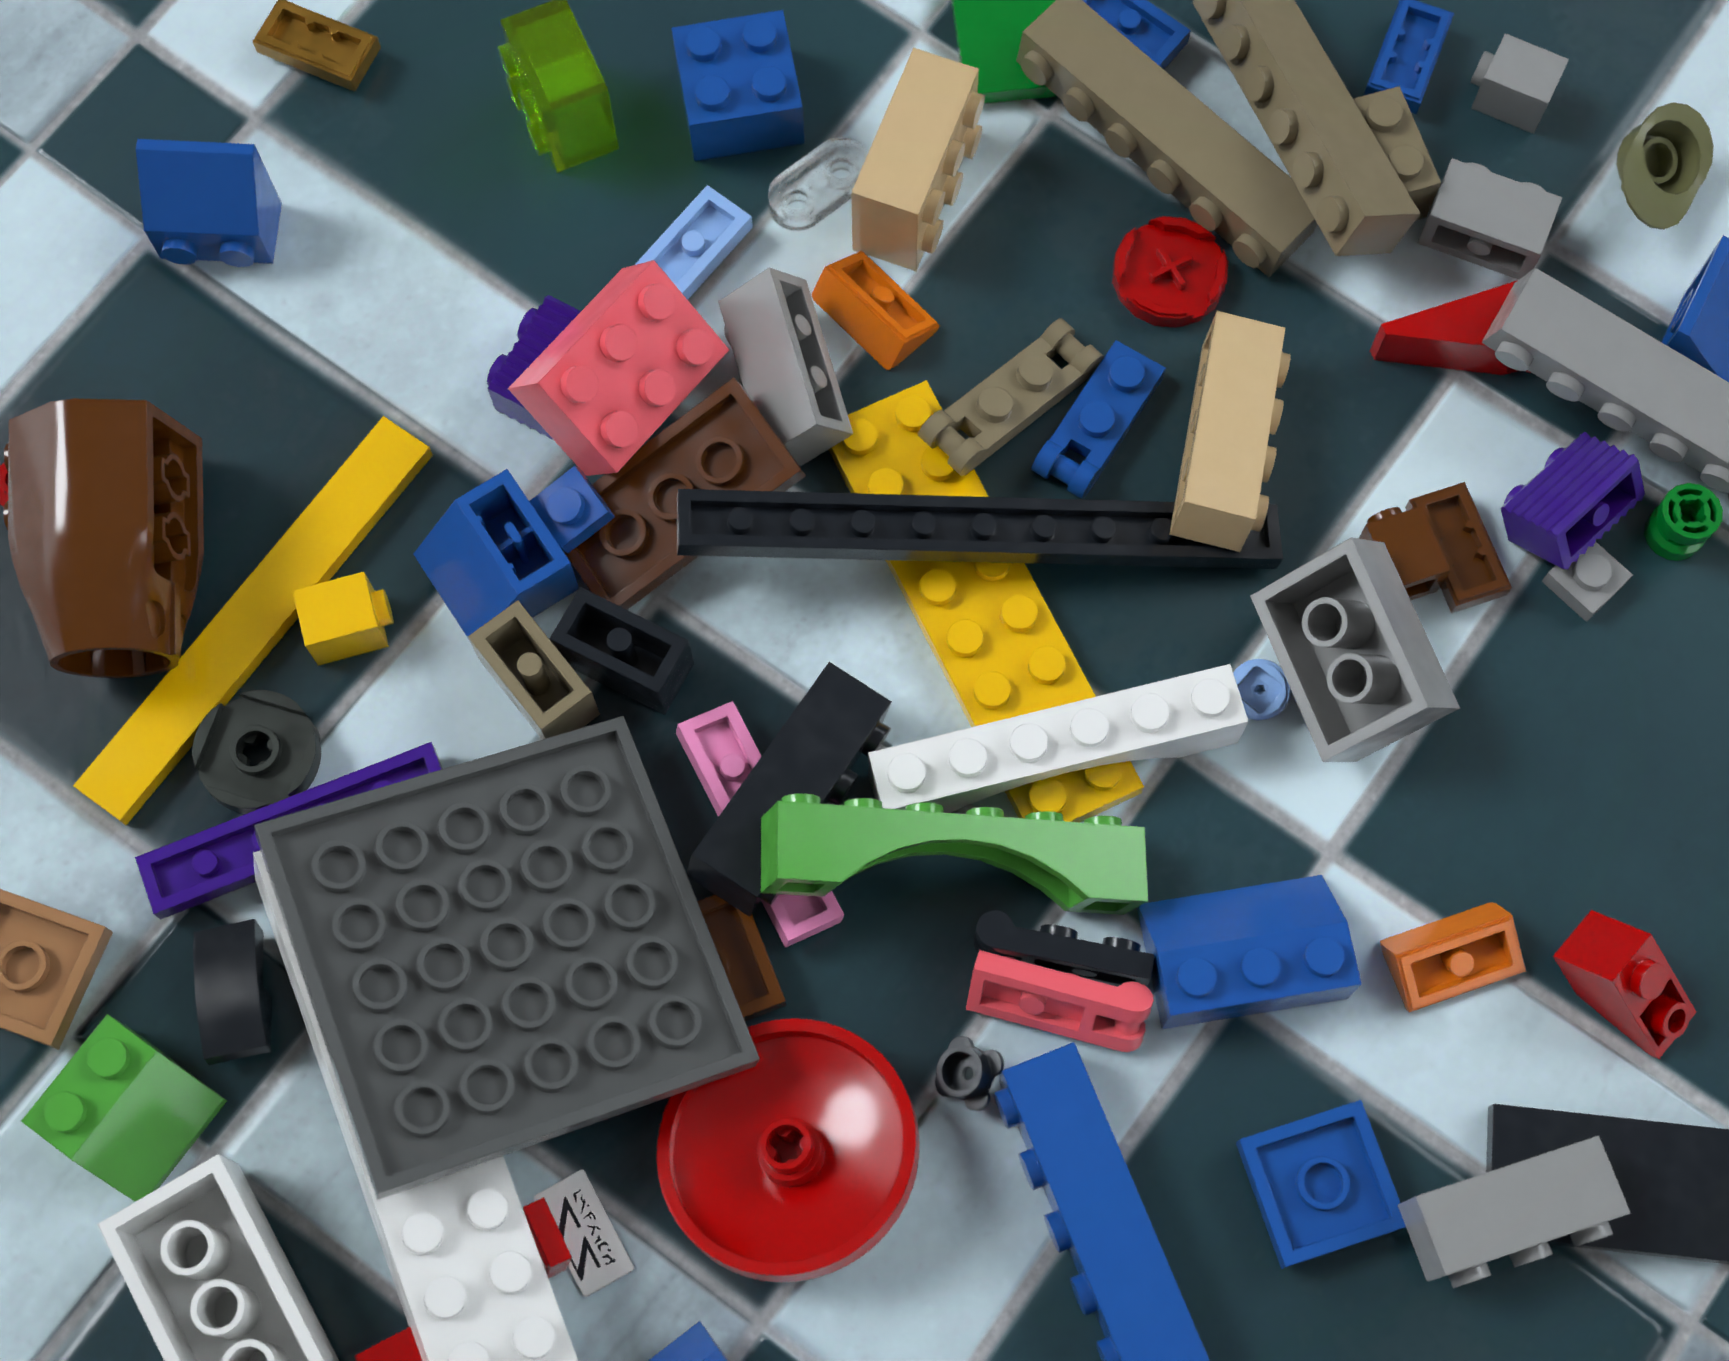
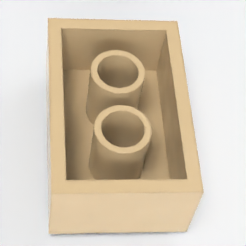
M917 48L912 49L851 192L852 250L857 252L863 251L866 255L917 271L924 252L934 253L944 223L943 220L938 219L944 204L954 205L963 180V173L958 172L963 157L969 159L974 157L982 134V126L977 123L983 109L985 95L977 93L978 68Z

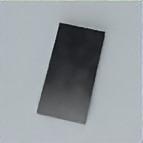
M1492 1104L1488 1107L1486 1173L1596 1136L1600 1137L1631 1213L1608 1221L1613 1231L1612 1235L1576 1246L1577 1248L1729 1264V1129ZM1570 1234L1548 1241L1550 1245L1575 1247Z

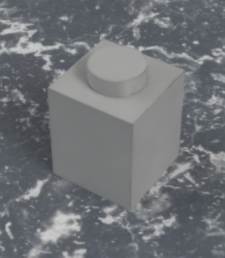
M1505 33L1496 54L1484 51L1470 83L1479 86L1480 89L1471 109L1534 134L1569 59Z

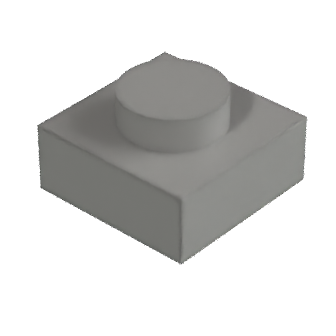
M1595 541L1593 547L1588 546L1585 554H1580L1577 562L1571 563L1569 570L1554 566L1542 582L1587 622L1631 579L1633 574Z

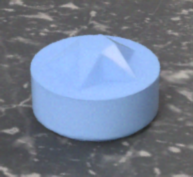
M1253 659L1244 662L1233 672L1247 718L1252 720L1271 719L1283 712L1289 704L1292 691L1279 664L1266 659Z

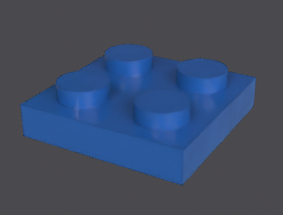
M1362 1100L1239 1139L1236 1142L1281 1269L1406 1228L1398 1204H1400L1399 1197Z

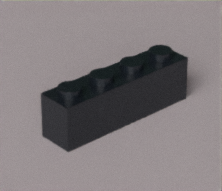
M828 662L693 852L687 869V876L749 917L761 899L772 905L779 894L761 893V817L777 801H781L783 796L790 794H813L820 797L821 804H828L830 801L835 805H841L859 776L851 771L852 767L861 754L868 757L869 752L879 750L891 730L883 721L892 701L836 665Z

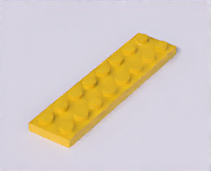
M927 380L848 414L853 435L828 449L850 493L989 497L975 469L964 476L959 475L948 464L949 456L938 446L932 449L918 436V432L926 420L938 410H942ZM885 560L971 727L1096 697L1025 563ZM1131 761L1064 773L1007 790L1005 793L1018 818H1025L1027 814L1034 812L1050 811L1061 813L1063 821L1082 822L1141 794L1144 785Z

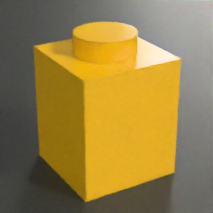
M365 572L292 590L304 645L318 666L389 647L384 626L394 624L389 600L384 589L374 590Z

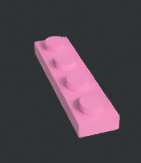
M733 701L677 724L676 735L718 817L762 757ZM832 891L824 897L779 894L772 905L761 899L785 948L841 923L844 917V913Z

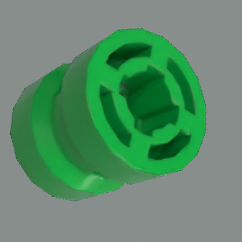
M1685 483L1675 486L1664 496L1659 506L1652 511L1645 522L1644 536L1648 546L1655 554L1667 560L1680 561L1689 559L1703 547L1706 540L1719 528L1723 516L1720 501L1711 490L1700 484Z

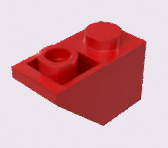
M1591 910L1553 955L1576 995L1647 1054L1657 1059H1660L1672 1042L1684 1033L1689 1021L1697 1013L1651 933Z

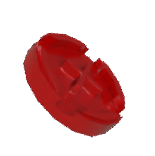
M1162 216L1149 220L1147 225L1141 226L1137 230L1135 227L1124 236L1115 253L1112 282L1119 301L1135 317L1154 326L1178 328L1199 322L1216 308L1227 284L1228 259L1224 250L1221 252L1220 247L1215 243V236L1200 224L1187 218Z

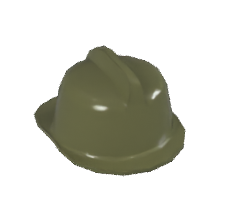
M1672 102L1657 107L1641 125L1634 128L1624 137L1617 152L1616 167L1619 179L1622 182L1621 189L1625 195L1626 202L1637 219L1650 228L1664 230L1677 225L1686 215L1698 189L1706 179L1712 165L1714 145L1710 128L1702 115L1688 104Z

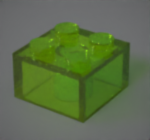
M551 0L501 19L500 22L506 43L497 46V49L508 75L505 78L517 110H524L528 120L526 127L538 156L548 153L558 173L618 150L619 145L608 88L567 0Z

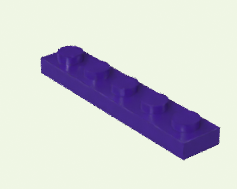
M432 742L135 857L153 914L161 920L255 883L253 852L259 851L260 848L255 836L254 825L443 769Z

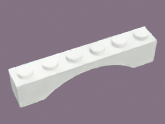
M1227 664L869 752L868 774L874 797L882 801L883 808L905 810L906 806L914 803H936L944 807V813H951L995 794L1064 773L1132 760L1180 758L1237 744L1249 721L1231 665Z

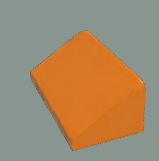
M863 251L825 266L812 292L813 300L886 370H890L900 364L935 334L940 327L935 319Z
M1493 902L1380 941L1383 956L1408 1012L1526 972L1513 915Z

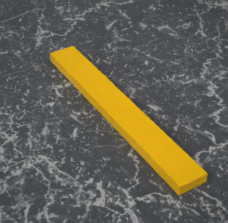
M383 416L180 657L178 665L165 675L75 782L73 787L126 826L193 746L196 731L204 717L220 703L223 706L227 705L298 619L292 590L326 582L334 576L433 456L430 447Z

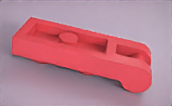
M979 950L973 968L965 1010L1113 1050L1131 1052L1138 1049L1143 1041L1146 1030L1144 1021L1148 1019L1154 1001L1151 990L1139 982H1125L1117 987L1083 978L1076 974L1064 973L1019 961L1012 957Z

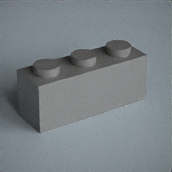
M769 267L718 301L725 323L724 334L732 347L740 374L739 383L798 465L802 466L853 435L805 279Z
M1599 1136L1415 1196L1398 1204L1427 1282L1448 1275L1453 1288L1491 1276L1487 1262L1506 1255L1510 1256L1514 1267L1553 1255L1548 1244L1550 1240L1570 1234L1576 1247L1612 1235L1613 1231L1608 1221L1631 1213Z

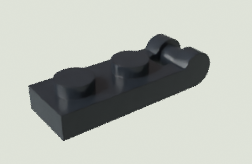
M991 910L984 913L977 922L974 935V947L977 953L979 950L1001 956H1008L1019 961L1064 973L1076 974L1083 978L1117 987L1122 983L1130 981L1139 982L1147 987L1151 979L1155 954L1140 952L1141 945L1129 939L1105 937L1103 938V943L1100 944L1077 939L1078 932L1076 930L1060 925L1044 924L1041 925L1040 931L1016 927L1012 919L1000 910Z

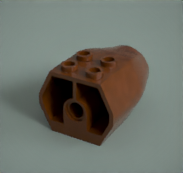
M73 398L48 402L10 419L9 442L4 448V463L8 471V501L4 506L3 517L8 530L11 558L16 575L34 617L50 666L57 671L67 674L95 678L142 677L174 669L178 665L179 657H181L184 632L195 601L204 556L202 438L147 400Z

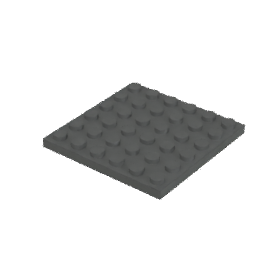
M624 716L254 825L255 836L377 1200L755 1067L760 1060Z

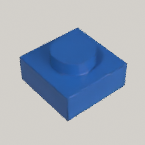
M573 466L529 501L560 548L566 553H570L615 518L586 475L576 466Z

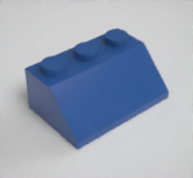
M1322 875L1144 903L1137 907L1146 953L1155 954L1151 980L1161 1029L1345 1000L1362 985L1348 922Z

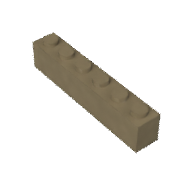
M1056 0L1022 32L1016 61L1021 65L1025 75L1035 84L1045 85L1058 96L1066 110L1079 121H1087L1100 132L1108 146L1116 154L1124 158L1129 157L1143 169L1151 183L1159 191L1165 194H1172L1185 205L1198 224L1206 230H1214L1233 247L1236 256L1244 264L1252 268H1258L1267 277H1270L1313 234L1317 222L1292 178L1084 1Z
M1193 0V5L1335 256L1391 253L1421 213L1295 0Z

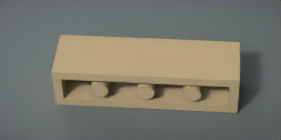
M1220 311L1216 312L1202 345L1169 535L1240 552L1250 531H1261L1269 505V496L1260 494L1262 482H1268L1276 458V448L1268 446L1269 434L1274 435L1276 433L1284 405L1283 400L1275 398L1276 387L1282 388L1291 359L1290 354L1282 352L1285 335L1284 327Z

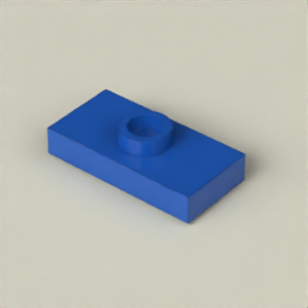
M1399 0L1363 96L1400 86L1411 113L1417 114L1454 13L1416 0Z

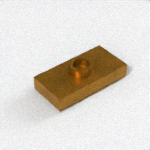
M277 0L252 41L257 53L354 92L381 49L377 36L287 0Z

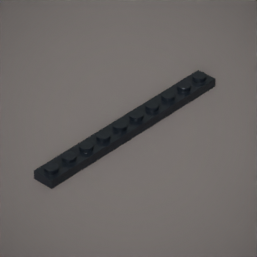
M678 489L677 555L1255 569H1277L1283 560L1278 507L1275 504L1268 505L1261 531L1251 530L1241 551L1238 552L1169 535L1175 502Z

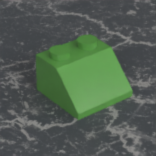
M107 1014L21 1122L69 1159L136 1202L159 1189L227 1100L130 1027Z

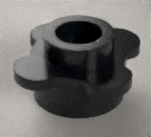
M959 1036L954 1038L937 1063L935 1078L937 1092L944 1097L953 1096L964 1100L966 1107L970 1110L981 1111L985 1109L991 1101L989 1090L993 1080L1004 1069L1003 1057L996 1050L983 1051L975 1047L972 1039L969 1037ZM971 1067L974 1074L971 1079H967L965 1076L966 1070Z

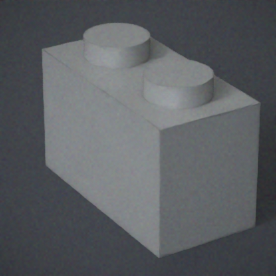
M1452 158L1432 204L1418 244L1519 280L1533 270L1537 264L1562 197L1546 192L1545 189L1537 184L1518 182L1495 174L1483 165L1464 163Z

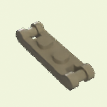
M1059 318L1044 331L1041 337L944 411L938 410L931 415L920 428L918 436L932 449L938 446L949 456L948 464L959 475L964 476L1089 379L1104 356L1091 344L1086 347L1074 337L1075 329L1064 319ZM1059 354L1069 364L1061 369L1051 358ZM961 429L970 438H963L957 431Z

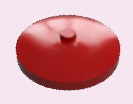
M796 1018L778 1019L747 1027L760 1058L755 1067L670 1097L659 1128L657 1170L662 1194L668 1209L685 1235L703 1254L720 1266L748 1278L769 1282H799L831 1274L850 1265L870 1251L890 1231L907 1204L914 1186L920 1154L919 1130L912 1102L900 1077L887 1059L870 1043L842 1027L827 1022Z

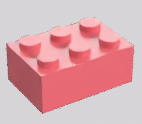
M652 260L622 268L513 382L508 390L586 476L618 473L724 357L729 348L660 266Z

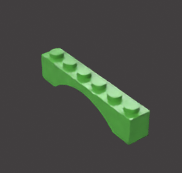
M790 794L783 796L781 801H777L761 817V893L824 897L846 879L877 864L908 856L950 855L979 860L1009 871L1041 890L1066 912L1124 915L1148 902L1145 827L1123 826L1121 818L1115 816H1094L1085 819L1084 823L1063 821L1061 813L1050 811L1030 813L1025 818L1004 817V811L994 807L972 808L967 810L966 814L944 813V807L936 803H914L906 806L905 810L883 808L882 801L871 798L850 799L845 801L844 805L821 804L820 797L813 794Z

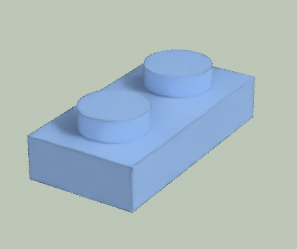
M707 185L635 265L654 260L688 300L753 228L752 216Z

